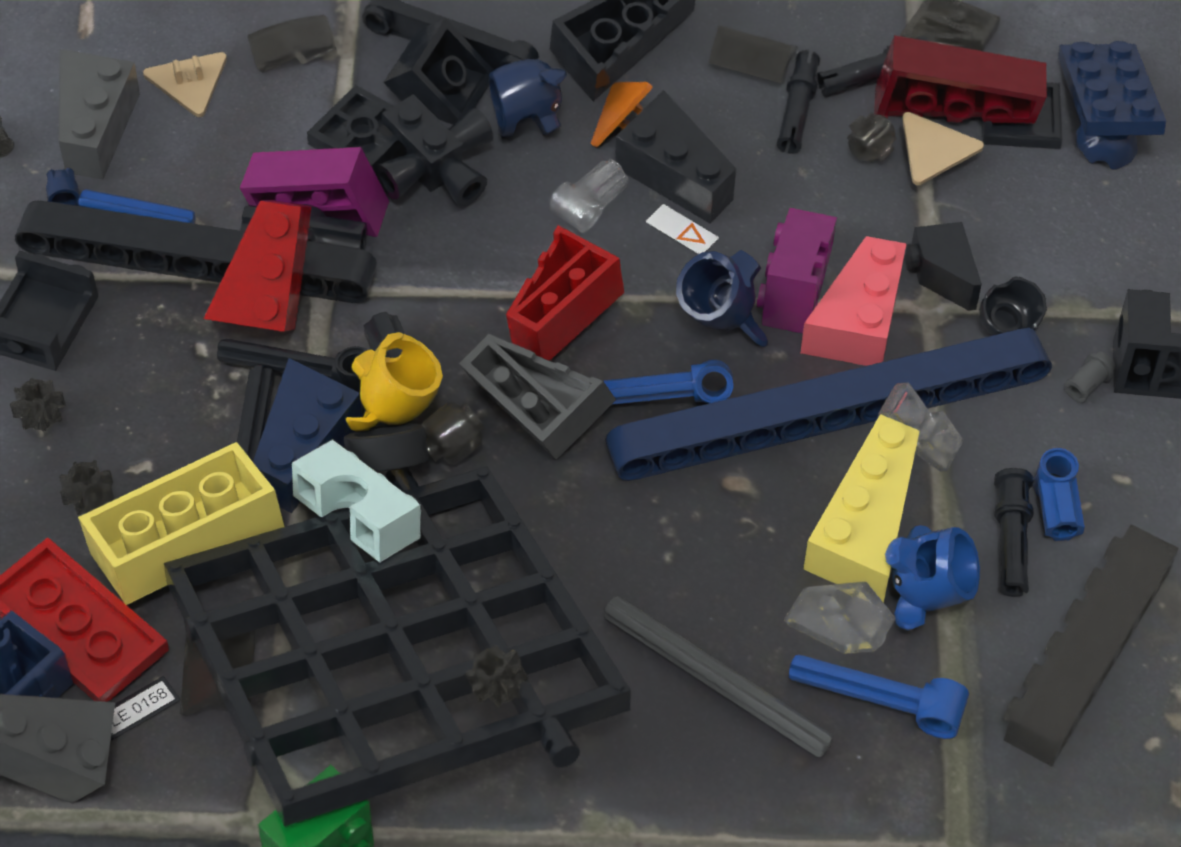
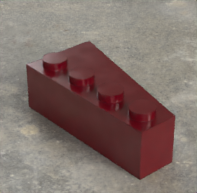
M894 35L875 87L874 121L888 122V116H903L904 113L910 112L920 117L946 116L947 122H962V120L970 117H982L984 122L992 121V123H1036L1047 98V63Z

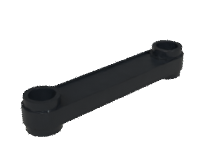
M370 0L362 14L363 23L371 31L377 34L388 32L410 41L418 30L446 18L400 0ZM446 18L494 70L520 60L539 59L536 48L526 41L517 40L513 42Z

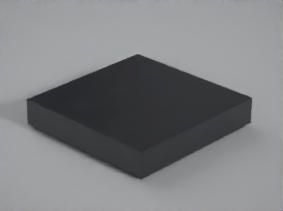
M1047 82V98L1036 123H992V121L984 122L982 119L983 144L1061 149L1060 83Z

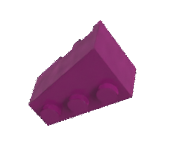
M361 147L255 152L251 157L240 185V190L249 205L258 206L259 202L264 200L313 205L321 209L327 217L367 222V236L372 237L378 236L390 202Z
M789 208L785 223L778 222L773 243L776 249L774 253H769L765 276L767 277L766 284L761 283L756 307L763 309V326L803 334L804 323L819 301L834 243L837 217Z

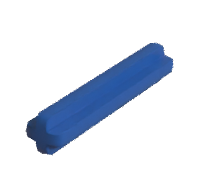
M88 189L81 192L78 200V205L81 207L193 224L196 221L195 212L189 209Z

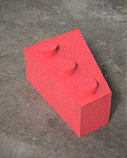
M868 236L864 238L805 321L801 354L864 366L884 361L902 273L906 243Z

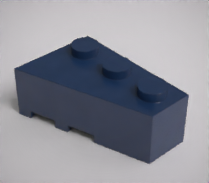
M290 358L286 364L253 463L275 489L279 507L293 513L301 501L293 496L292 462L331 440H334L344 448V436L356 432L350 429L346 418H362V408L359 392Z

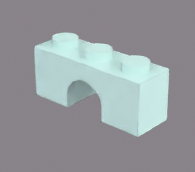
M334 440L292 462L293 496L321 518L334 510L350 508L351 541L377 561L382 562L420 539V504L411 495H406L390 483L384 475L375 472L359 460L353 452L347 451Z

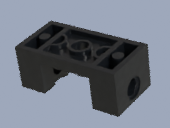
M1127 290L1113 339V361L1116 365L1113 376L1114 393L1181 399V334L1171 333L1170 293L1151 290Z

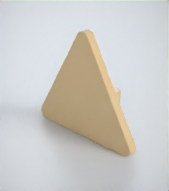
M223 52L201 57L193 56L191 59L174 60L173 63L146 68L143 74L145 79L194 116L203 117L226 64L227 57Z
M906 112L903 114L902 122L912 182L915 185H921L983 150L984 144L980 140L913 113Z

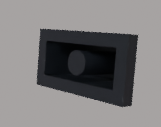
M954 222L915 227L912 244H907L906 259L909 268H915L919 284L968 311L976 310L982 283L963 223Z

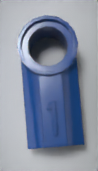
M1063 448L1049 449L1042 455L1033 480L1034 491L1040 499L1045 536L1052 537L1054 541L1070 540L1075 536L1082 535L1085 528L1076 479L1079 463L1072 452ZM1050 473H1052V474H1057V475L1061 476V478H1060V477H1055V476L1051 475Z

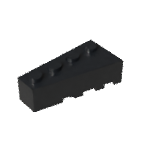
M592 0L552 21L549 49L594 102L694 11L696 0Z

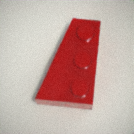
M274 200L259 202L203 319L283 332L295 329L312 206Z
M557 225L553 232L554 240L547 252L542 251L539 256L538 268L532 278L526 279L506 313L511 343L530 350L536 356L548 361L625 293L620 258Z

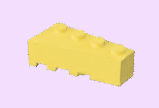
M882 414L879 415L808 539L803 570L882 605L884 604L891 566L886 562L885 553L888 545L898 537L919 430Z

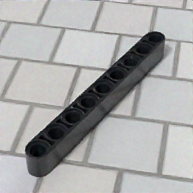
M35 200L30 202L25 209L15 234V242L21 249L32 254H42L55 258L221 283L245 231ZM307 241L300 295L348 303L363 302L367 299L377 261L372 254L362 249Z

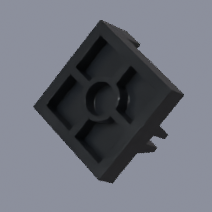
M357 85L347 92L307 132L308 145L315 149L361 147L374 173L376 165L389 161L402 147L405 150L407 149L382 123V113L393 107V105Z

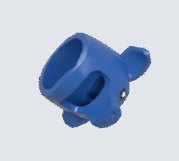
M923 525L914 526L907 538H896L887 547L885 553L886 562L892 567L893 585L901 595L895 610V621L900 628L904 630L914 629L925 624L926 612L954 606L974 599L980 580L979 557L973 539L961 528L952 527L932 531Z

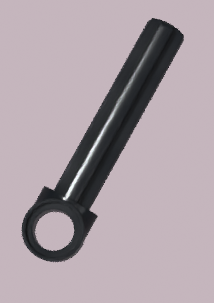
M226 338L219 341L217 359L221 362L248 367L262 364L265 368H271L273 371L284 373L290 358L360 393L361 380L352 370V364L358 355L368 349L352 346L342 350L335 358Z

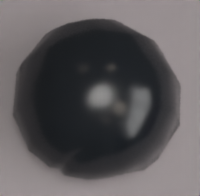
M1012 277L1003 284L993 285L985 294L979 308L981 323L992 336L1023 328L1037 331L1047 312L1044 293L1036 283L1022 277Z

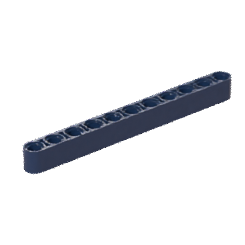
M1023 328L623 424L612 429L607 434L605 441L619 478L627 481L638 480L875 422L880 414L891 418L1031 384L1048 375L1052 369V363L1036 331L1030 328Z

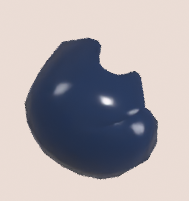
M1082 125L1076 130L1077 148L1083 152L1091 164L1101 160L1105 161L1112 170L1119 169L1131 163L1137 154L1136 135L1085 136Z

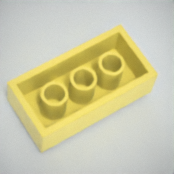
M237 442L78 517L91 556L125 605L167 586L164 563L285 527L275 489Z

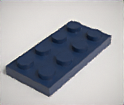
M1079 41L1072 45L1059 46L1058 59L1085 136L1165 134L1166 119L1136 44H1129L1124 41H1114L1110 44H1091Z

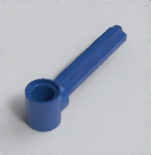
M708 360L702 364L691 365L692 371L603 380L616 399L613 404L694 396L695 402L714 403L726 400L733 391L731 369L720 360ZM710 372H719L726 378V384L718 391H710L703 386V377Z
M795 655L789 669V678L793 681L915 714L916 722L922 731L942 739H951L957 736L969 697L968 689L961 683L951 679L935 678L930 683L926 682L924 689L802 655Z

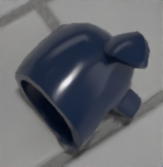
M525 59L501 66L490 72V95L501 138L513 136L517 123L525 118H532L544 136L561 127L556 114L562 103L560 83L567 76L565 70L551 68L547 63L539 59Z
M739 250L731 257L716 251H709L698 254L685 264L677 278L676 295L680 306L691 318L708 328L728 331L739 327L754 343L762 347L768 345L765 333L757 325L751 313L756 300L753 280L761 270L759 263L751 255L742 250Z

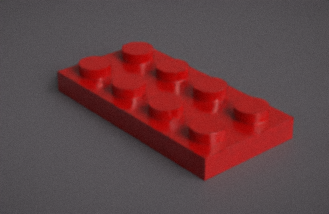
M48 537L0 575V617L3 618L8 612L13 611L60 647L65 653L73 682L94 701H110L169 651L168 641Z

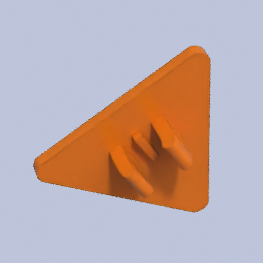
M615 82L611 86L591 145L597 148L617 126L624 129L630 123L625 118L632 110L636 114L643 110L640 102L651 91L652 85L650 83Z

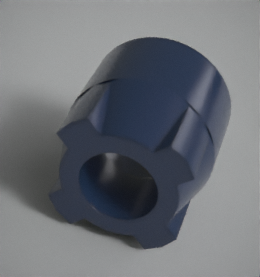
M71 168L55 171L53 169L49 170L46 173L47 200L49 202L78 206L80 194L74 171Z

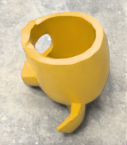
M397 332L388 334L376 351L371 349L358 355L353 361L352 370L361 380L360 401L366 411L363 418L347 417L346 422L351 430L360 432L368 431L378 423L400 426L417 418L432 403L438 393L443 377L440 362L433 352L415 338ZM402 349L401 354L396 358L385 357L388 350Z

